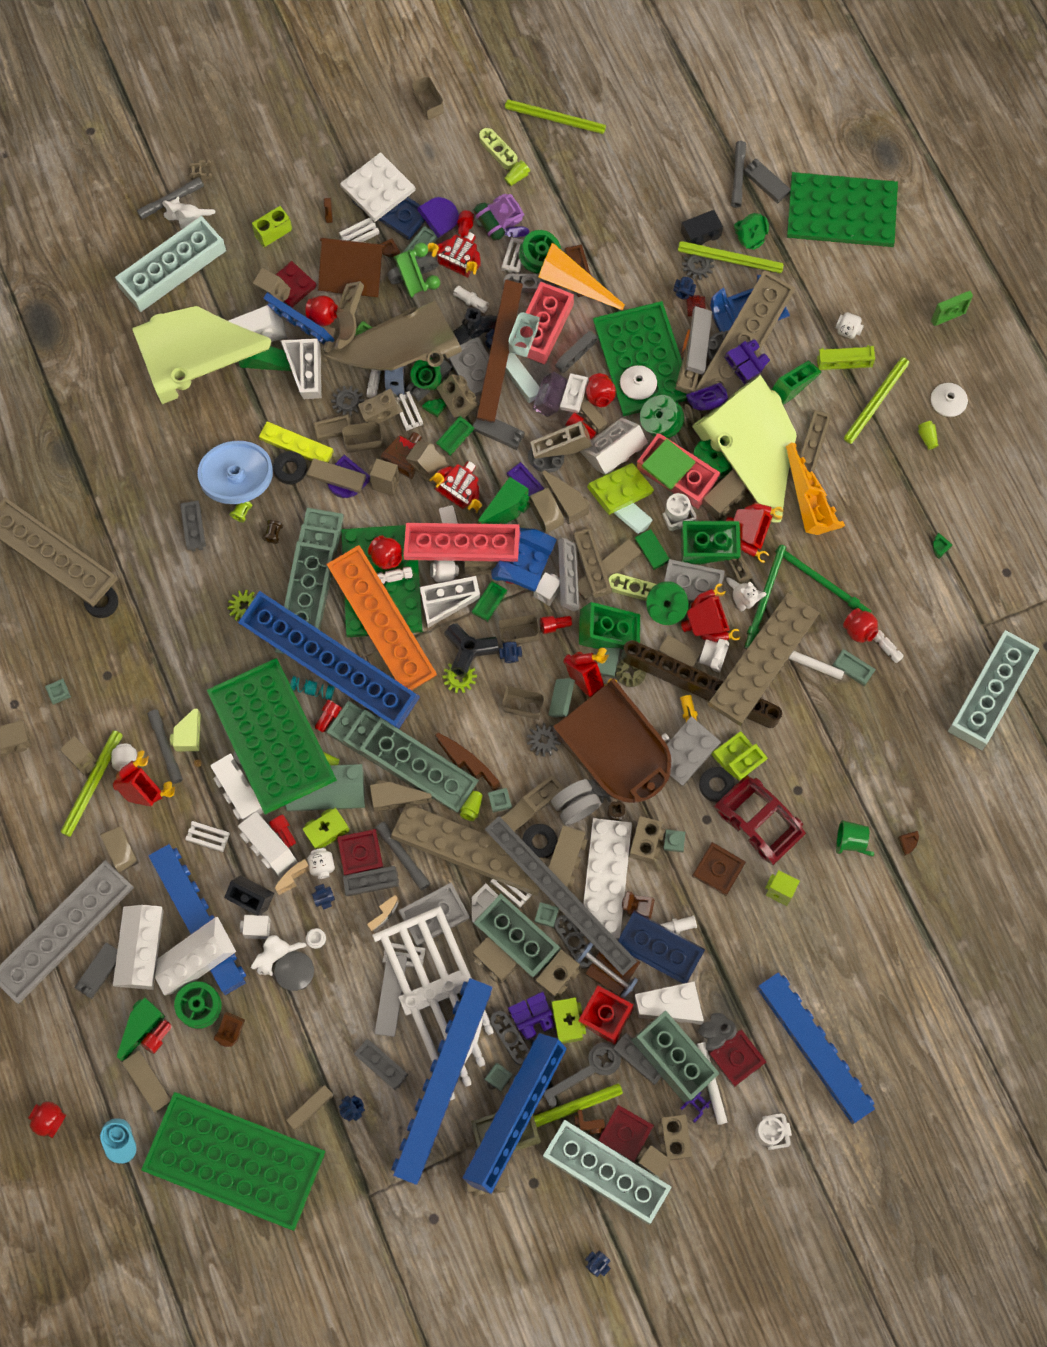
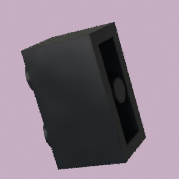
M715 210L683 221L681 224V233L685 241L697 245H703L710 240H717L722 236L723 225Z
M240 875L231 880L224 898L259 916L268 910L274 892Z

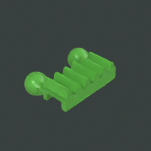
M422 242L417 243L413 250L410 249L394 256L404 286L410 297H414V294L422 290L424 292L427 289L435 290L440 286V279L435 275L429 276L426 282L423 280L415 256L424 257L428 253L427 245Z

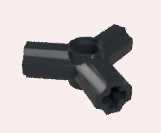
M473 307L466 309L467 312L462 320V325L453 331L459 344L461 345L470 339H475L492 329L495 330L497 316L492 314L481 316L479 309Z
M457 623L450 625L444 632V635L459 650L451 667V671L455 675L467 676L473 659L476 656L499 653L496 637L475 639L469 636Z

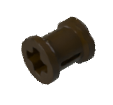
M268 520L266 523L268 527L262 539L268 543L278 544L280 529L283 528V524L276 520Z
M620 801L610 803L607 814L608 818L614 821H622L625 817V805ZM613 809H614L615 811L619 809V810H620V814H619V813L613 814Z

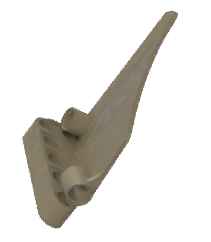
M434 300L419 308H410L404 313L354 336L353 340L342 349L325 352L324 356L344 364L366 369L395 370L417 360L426 361L430 366L437 367L443 362V354L448 359L462 352V349ZM432 353H438L435 359H429Z

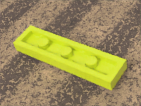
M266 422L259 435L261 441L286 451L297 452L303 458L313 461L314 458L328 463L334 452L333 448L270 422Z

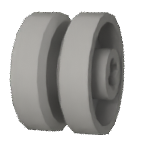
M587 779L571 784L551 800L554 809L562 811L560 818L565 826L581 821L601 806L602 802L597 794H590L592 786Z

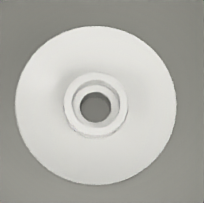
M633 366L622 374L620 386L623 393L629 398L642 400L654 393L657 379L649 368ZM640 378L642 381L638 382L636 379Z
M953 383L940 384L931 394L932 407L937 413L945 417L960 415L968 403L965 391Z

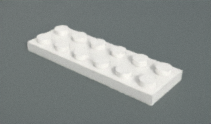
M593 818L583 905L619 940L632 823Z

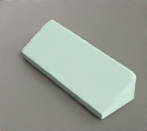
M509 353L505 372L527 402L530 403L542 396L544 392L514 353Z
M634 503L614 512L617 517L638 534L647 530L653 521L650 516Z

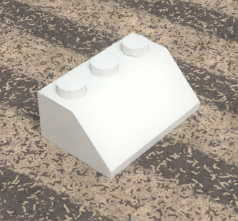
M621 417L591 440L592 447L580 452L597 471L606 475L614 471L615 467L619 464L626 462L635 452L641 451L648 444V441L640 425Z

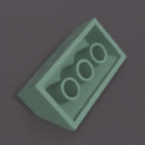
M363 765L330 766L337 781L287 804V811L365 808Z
M502 894L474 922L479 929L532 977L545 968L561 950L551 938Z
M666 1010L631 1039L634 1045L684 1103L691 1101L720 1074Z

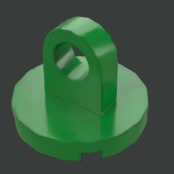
M752 213L734 224L735 233L738 235L740 244L745 248L754 250L765 242L766 239L764 238L769 232V223L765 216L759 213Z

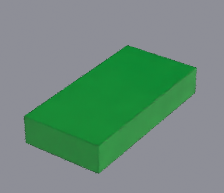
M459 416L436 444L451 456L475 428L463 417Z
M651 529L635 537L637 545L653 570L669 562L670 558Z
M491 581L473 608L472 614L489 622L507 594V589Z

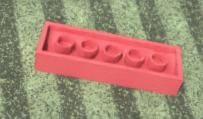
M406 523L404 560L518 562L519 524Z

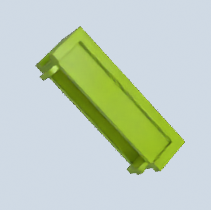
M869 345L859 348L819 349V356H817L819 370L873 367L875 362L874 346L869 347Z

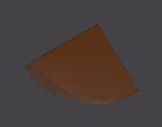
M324 198L325 220L327 223H333L331 198Z
M392 238L380 243L385 245L382 252L383 255L394 257L400 254Z
M918 831L898 837L904 856L910 854L917 846L919 839Z

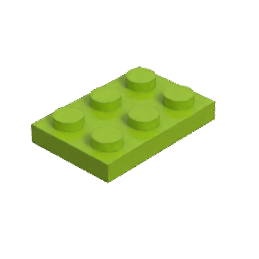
M633 463L592 481L587 486L608 515L653 494L654 491Z

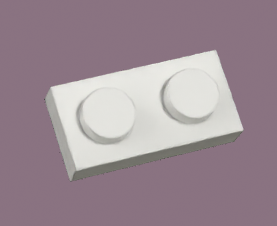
M570 374L561 401V410L579 413L589 381L588 377Z

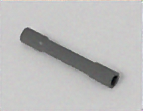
M737 141L735 148V171L731 206L734 208L742 206L743 169L746 155V142Z
M198 177L157 201L141 207L137 210V213L141 219H144L163 208V201L169 202L177 197L180 199L187 194L199 190L204 185Z
M149 711L147 715L157 737L172 784L179 783L183 778L169 745L159 711Z
M385 821L378 824L375 828L377 832L388 843L420 890L426 889L431 883L423 872L418 869L401 844L391 839L392 831Z

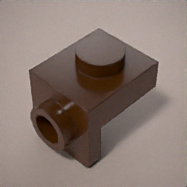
M627 891L626 896L622 900V908L628 916H631L635 910L651 919L655 900L653 897L637 896Z
M226 1012L219 1031L214 1036V1040L218 1041L221 1046L232 1047L239 1039L245 1019Z
M582 1109L578 1110V1115H574L575 1127L580 1128L583 1132L589 1131V1135L600 1134L601 1130L605 1129L604 1119L584 1122Z

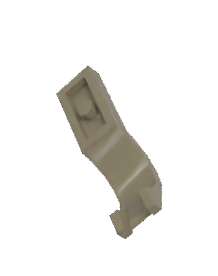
M360 281L349 283L345 286L336 312L340 323V334L335 342H326L323 349L325 352L342 349L355 336L357 327L354 314L364 288Z
M551 775L522 797L517 805L501 818L515 832L526 824L534 814L548 805L552 798L562 791L564 787ZM493 819L485 827L487 828L495 819Z

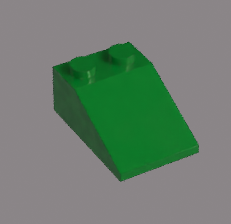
M509 477L479 518L478 524H507L518 518L521 513H525L529 507L528 488Z
M683 521L681 527L682 562L701 565L740 558L739 521Z
M590 602L580 609L579 645L595 649L620 648V650H623L625 643L633 640L640 643L641 614Z

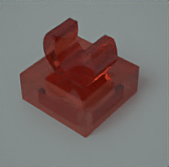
M693 295V297H689L686 300L687 317L692 316L695 306L706 309L705 296Z

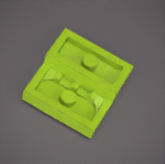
M741 731L711 754L728 773L739 781L768 759L758 745H752Z

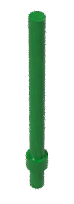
M779 545L763 590L767 595L760 599L752 625L748 628V637L744 645L746 650L759 634V625L786 550L784 545Z
M785 550L783 556L785 560L843 599L853 610L859 608L862 611L872 612V610L860 603L861 600L855 596H850Z

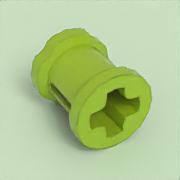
M249 501L237 504L229 515L236 521L245 522V516L248 510L252 508V504Z

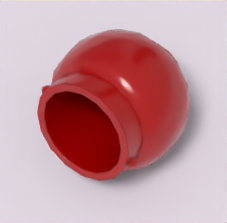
M328 296L313 297L307 301L306 317L322 327L331 325L337 318L338 306Z
M598 373L590 376L585 390L586 399L593 406H608L616 396L614 383L606 374Z
M378 536L371 542L368 548V555L371 556L373 563L379 568L390 569L400 564L402 560V547L393 538Z
M859 608L855 609L844 621L843 627L847 630V634L858 643L870 642L878 634V620L868 611H862Z
M46 1101L41 1105L36 1104L28 1117L31 1120L30 1128L39 1136L53 1138L64 1121L66 1114L62 1113L61 1108L53 1102Z

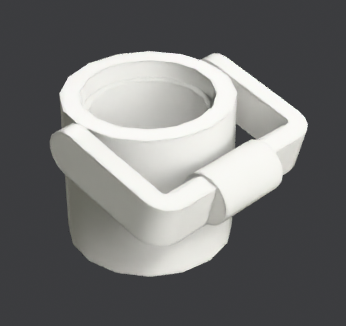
M676 493L667 499L666 509L662 516L670 531L681 529L683 521H697L696 514L686 495ZM689 512H690L692 518L687 519L688 516H689Z
M706 639L699 663L711 666L714 671L720 673L730 643L723 639H719L718 643Z
M784 1114L763 1116V1120L757 1125L755 1130L758 1142L767 1146L768 1150L789 1147L792 1134L790 1123H787L786 1116ZM785 1137L786 1144L776 1145Z

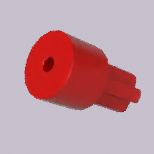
M464 210L459 214L457 222L459 227L458 234L462 238L468 236L469 230L473 227L475 216L471 211Z
M574 412L565 426L568 427L581 421L587 429L591 440L595 436L596 431L583 422L584 419Z
M553 616L540 617L542 634L554 633L556 629L570 627L572 625L571 616L554 618Z
M328 699L322 708L324 712L316 723L315 728L320 732H325L333 718L336 719L342 707Z
M284 814L269 822L272 830L276 834L278 833L288 848L296 844L288 829L290 825Z
M162 1020L152 1033L149 1032L140 1044L147 1051L155 1054L163 1044L161 1040L172 1028L171 1024L166 1020Z

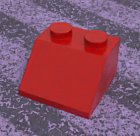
M597 986L578 1022L599 1037L615 1045L634 1010V1004Z

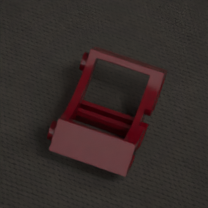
M746 775L714 805L722 820L730 824L738 832L742 830L749 837L748 842L760 857L772 865L806 834L802 828V821L794 817L771 792L763 787L762 782L758 778L753 779ZM755 793L765 800L767 804L752 819L746 822L734 811ZM777 812L789 828L769 847L756 830L773 813Z

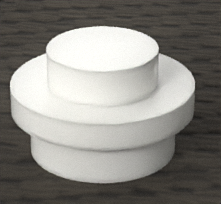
M312 929L306 935V942L311 948H321L326 942V935L321 929Z

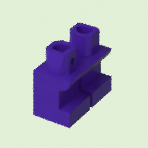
M755 339L749 342L744 341L738 347L728 351L724 356L733 370L736 369L735 373L744 385L760 374L770 361L765 353L759 357L755 355L754 352L760 348Z
M543 992L526 999L527 1004L524 1000L508 1007V1011L518 1031L522 1032L526 1040L537 1036L533 1028L536 1024L540 1023L544 1032L554 1028L552 1012Z

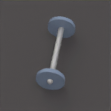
M589 942L584 949H580L581 953L577 957L576 962L580 963L584 957H587L625 987L620 995L624 999L633 991V987L638 979L634 977L629 984L588 953L593 946Z

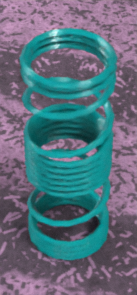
M296 676L292 677L290 686L293 691L297 686L299 693L305 688V694L317 697L321 692L323 699H332L334 686L328 685L326 696L323 697L324 684H322L319 693L315 695L318 685L316 681L309 680L307 683L306 679L304 687L299 691V677L298 680Z

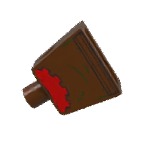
M412 432L409 439L399 435L382 453L381 460L398 465L400 474L413 479L416 470L406 458L417 441L420 442L422 437L415 432Z

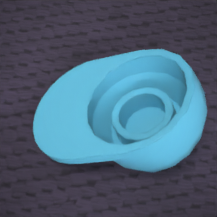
M120 1118L107 1121L103 1125L100 1134L106 1156L111 1161L119 1164L131 1161L137 1150L131 1126L127 1121Z

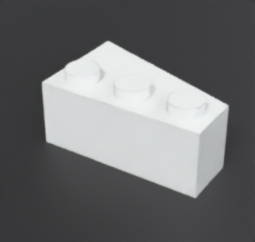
M268 306L229 320V322L247 330L269 337L271 342L287 338L283 319Z
M318 339L281 340L303 399L322 398L321 345Z
M476 576L420 587L428 628L480 599Z
M231 753L210 765L216 775L213 778L219 788L223 786L226 791L223 796L228 804L232 802L235 806V809L232 811L238 820L242 818L245 821L255 812L259 815L263 813L254 791Z
M257 812L238 825L242 832L240 837L246 844L248 842L252 844L250 847L256 856L261 855L263 864L268 869L271 867L280 879L298 863L289 848Z
M695 982L638 993L634 996L638 1018L655 1019L666 1010L677 1022L702 1025L704 1022Z

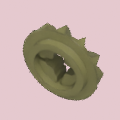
M621 660L616 667L618 681L628 687H635L641 684L646 677V672L631 666L633 670H636L633 678H631L630 673L625 672L628 671L629 664Z

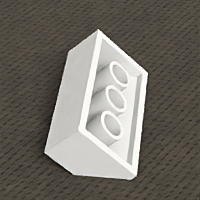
M135 905L123 907L113 980L114 987L154 990L164 912L161 906Z
M215 917L157 959L155 979L164 995L178 993L183 986L194 982L236 952L219 918Z

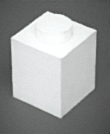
M545 572L534 592V597L550 606L560 591V578L555 574Z
M244 915V921L240 922V933H243V936L248 939H267L270 935L271 919L269 916Z

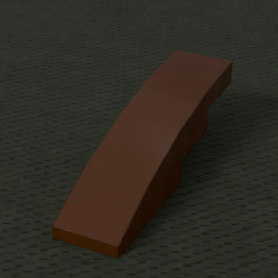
M440 733L435 734L436 741L454 765L460 769L465 766L476 779L483 776L493 791L500 787L499 780L471 752Z

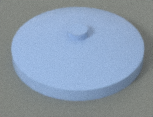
M230 441L214 447L202 458L198 467V479L203 492L211 499L225 504H240L255 499L267 489L273 476V467L267 452L260 446L246 441Z

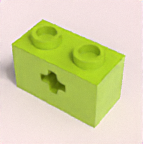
M336 808L324 811L321 814L322 817L317 820H310L305 824L303 832L315 850L325 848L336 841L337 837L343 836L350 831ZM324 825L329 829L326 832L322 829Z
M778 870L776 875L772 874L765 887L768 890L765 896L787 906L800 880Z
M576 997L552 1001L557 1037L561 1043L565 1044L583 1040L586 1029L584 1025L578 1022L580 1019L579 1015L582 1014L581 1003L576 1002ZM567 1016H570L571 1019H574V1021H572V1025H568V1022H564Z

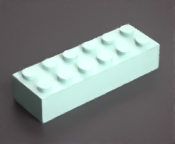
M200 216L117 275L115 279L120 290L139 312H142L226 252L225 244L209 223Z
M1005 630L948 732L983 750L1037 655L1039 648Z
M566 1120L562 1123L543 1155L545 1160L648 1225L651 1224L672 1188Z

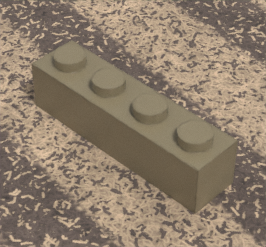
M584 395L579 414L583 415L586 423H589L591 428L600 434L608 428V423Z
M742 555L740 558L729 560L739 582L744 583L753 578Z
M321 1085L314 1095L311 1094L306 1099V1103L300 1104L295 1113L292 1112L288 1115L286 1121L295 1131L334 1096L325 1085Z

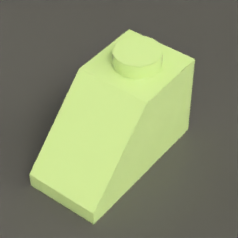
M193 709L174 727V733L170 735V744L173 745L176 751H199L201 714L198 709Z

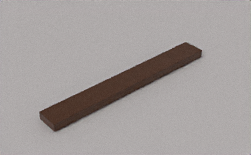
M506 279L504 282L476 417L478 420L495 422L509 355V337L516 321L523 287L522 283Z

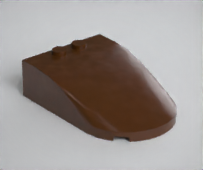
M614 678L551 728L552 732L590 777L609 796L616 800L627 803H638L648 800L658 794L669 779L672 761L667 744Z

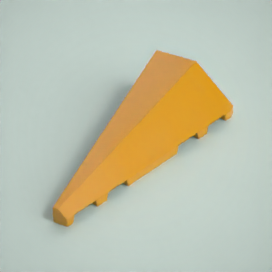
M551 244L538 276L539 278L623 310L625 306L623 302L555 244Z
M795 443L787 445V454L805 533L819 535L844 527V522L839 521L834 514L836 512L835 507L829 506L826 499L827 494L812 471L809 472L804 465L806 460L804 457H799L796 451L797 445Z

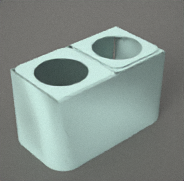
M524 312L518 314L509 337V352L527 357L538 329L540 317ZM525 326L531 327L533 330V334L529 338H525L520 334V330ZM523 342L527 345V348L515 346V344Z

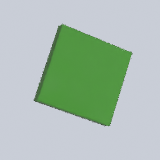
M971 291L938 303L931 319L933 326L966 314L973 298Z
M666 439L642 464V467L671 490L691 469L695 461L670 440Z

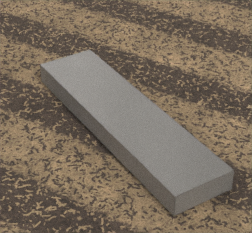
M697 306L694 307L692 313L685 370L703 375L706 366L712 311Z
M561 538L558 540L561 606L575 612L579 610L576 544Z
M396 955L405 975L408 957ZM388 956L375 1034L395 1037L400 1009L398 997L402 995V989Z

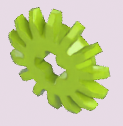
M245 590L244 595L241 594V591H238L239 597L234 594L232 595L235 600H229L228 603L233 605L227 608L228 610L233 609L230 616L236 614L234 620L237 621L239 617L242 618L246 609L241 610L240 603L249 602V607L254 600V592L248 595V590Z
M450 663L448 664L450 670L444 669L447 675L442 676L444 679H448V681L444 682V685H451L448 690L455 687V693H458L459 688H461L462 693H465L464 687L471 690L472 688L469 684H476L472 680L477 678V675H472L475 668L469 669L467 676L462 679V682L454 678L457 675L451 671L452 665Z

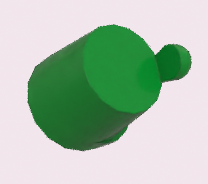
M417 360L413 365L410 376L415 386L431 391L441 384L440 366L432 367L423 360Z
M841 820L837 832L836 853L841 854L843 850L857 851L873 857V851H866L869 842V827Z

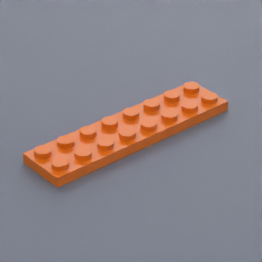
M360 545L326 564L395 680L412 691L436 677V671Z

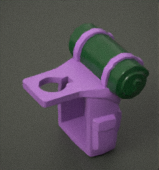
M511 194L498 196L489 205L486 202H482L473 209L476 219L480 221L488 237H491L493 241L500 240L505 234L504 229L508 226L513 227L517 225L525 215Z

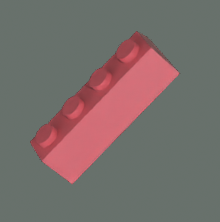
M657 434L637 461V469L668 489L642 467V464L667 439L663 435ZM675 444L691 457L695 464L669 491L674 494L681 493L686 495L691 505L699 509L703 498L712 490L720 472Z

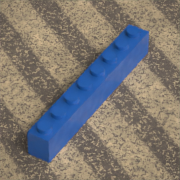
M168 844L148 855L190 934H193L215 918L214 915L209 916L207 912L209 906L204 898L200 899L197 893L200 889L195 881H190L188 876L191 873L186 864L182 865L179 859L182 857L177 848L173 849ZM235 953L210 970L224 995L246 984L244 977L247 975L242 966L237 967Z
M778 972L760 984L757 990L853 1125L875 1109L873 1107L874 1101L868 1094L865 1095L863 1093L860 1081L856 1077L853 1078L851 1076L848 1064L844 1060L839 1059L836 1047L831 1042H827L824 1037L826 1036L824 1030L819 1025H815L811 1012L803 1008L799 995L791 991L788 987L790 983L784 975L781 976Z
M539 1033L533 1042L527 1057L523 1061V1065L514 1078L498 1112H496L489 1129L486 1131L479 1148L476 1150L469 1167L465 1171L463 1179L471 1187L492 1194L567 1050L559 1039Z

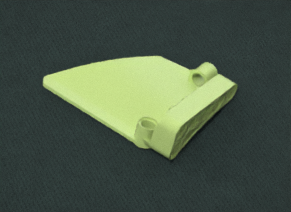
M198 306L156 314L151 317L149 322L132 328L153 386L162 404L177 399L178 393L176 389L186 390L190 387L192 379L266 351L271 345L269 337L233 324Z
M758 375L731 395L724 404L714 408L692 427L701 440L711 439L712 448L715 451H722L757 503L771 506L772 509L776 507L783 509L790 468L786 446L790 443H795L797 435L784 409L780 396L769 388L761 375ZM720 438L724 440V446L721 445ZM775 512L776 515L783 516V512ZM772 516L771 522L779 523L781 520H775Z

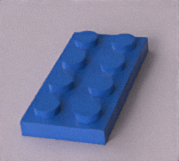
M268 292L263 299L268 303L267 306L279 317L283 316L293 326L297 325L304 333L309 336L311 334L323 345L327 341L334 342L335 339L324 328Z

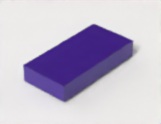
M521 462L507 472L508 478L511 477L528 488V496L544 490V487Z

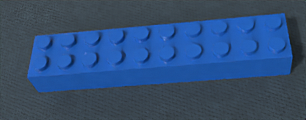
M261 591L258 592L238 622L398 729H400L420 698L419 695Z
M469 978L468 982L464 981L460 991L462 999L460 1002L456 1001L452 1011L455 1017L453 1021L449 1020L445 1029V1033L448 1034L446 1040H441L437 1050L440 1056L438 1060L434 1059L431 1065L430 1072L433 1074L431 1079H426L422 1091L425 1092L423 1100L419 1098L416 1104L415 1111L418 1113L415 1119L411 1118L407 1127V1131H410L407 1139L403 1138L400 1145L401 1157L400 1159L396 1158L391 1169L395 1171L393 1176L418 1185L490 998L492 986Z

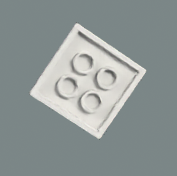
M381 152L340 183L341 188L375 222L415 192V186Z

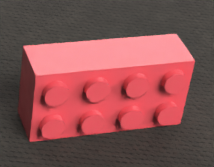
M540 282L526 311L527 314L540 317L538 329L527 358L542 364L546 363L574 305V294ZM525 326L520 330V334L525 338H529L532 336L533 330L531 327ZM523 342L515 344V346L527 348V345Z

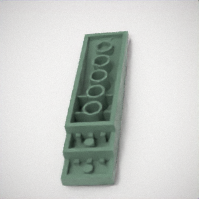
M306 508L304 523L301 526L299 541L296 544L284 607L320 630L332 573L326 564L336 558L344 514ZM276 648V650H275L276 653L285 654V653H283L282 651H280L279 649Z
M347 701L327 731L328 735L415 789L430 793L432 799L456 813L459 812L479 781L384 719H379L350 701Z

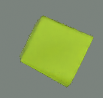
M281 206L252 222L255 237L262 246L264 243L265 247L292 230L290 218ZM280 216L284 217L282 221H274V219ZM268 223L270 224V226H269V228H268L267 230H265V231L259 230L261 227L265 226L266 224H268Z

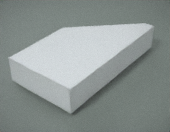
M486 883L472 896L473 923L498 897Z

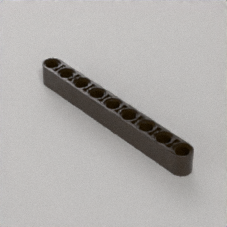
M631 640L626 642L621 654V658L625 663L708 701L712 699L716 693L715 690H718L724 682L637 641ZM628 651H633L635 654H630ZM648 658L652 660V662H647L645 659ZM663 666L668 667L670 670L663 669ZM680 674L687 676V678L681 677ZM698 682L703 683L705 686H700ZM760 698L755 705L757 710H752L747 719L767 728L776 727L782 717L781 708ZM768 714L773 715L775 719L769 717Z

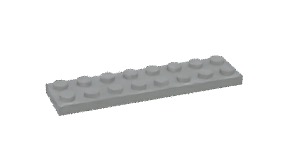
M105 860L0 965V987L19 1004L134 887Z

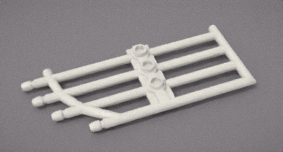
M441 906L372 935L375 942L382 941L404 994L398 997L406 1016L409 1014L413 1015L432 1063L434 1059L438 1060L439 1056L419 1010L431 1006L446 1040L448 1035L445 1033L447 1023L438 1002L449 997L454 1008L456 1001H459L457 994L460 993L464 981L468 982L469 978H471ZM435 916L439 921L459 968V971L450 975L446 971L426 924V920ZM417 924L441 979L431 983L427 978L407 928ZM400 932L422 984V987L413 991L410 990L389 940V936ZM486 1011L483 1013L465 1060L466 1062L471 1053H473L479 1067L485 1065V1060L481 1056L482 1053L477 1044L482 1024L488 1035L494 1033ZM463 1065L460 1077H462V1082L467 1087L471 1085V1079L468 1076L465 1065ZM454 1092L452 1094L450 1101L455 1099Z

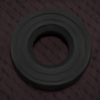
M286 451L275 459L273 471L280 482L291 485L300 482L305 477L307 465L302 455L294 451ZM287 462H294L297 465V470L292 474H287L283 471V466Z
M112 587L104 594L108 597L106 606L92 607L84 601V607L90 615L96 618H106L116 611L118 596Z
M722 767L707 769L702 774L699 782L702 795L712 802H719L735 786L733 776ZM715 777L721 778L724 781V788L721 791H713L709 785L711 779Z
M534 824L524 832L522 837L525 844L539 858H548L554 853L557 836L548 825ZM538 834L544 835L548 841L547 845L542 849L535 848L532 844L533 837Z

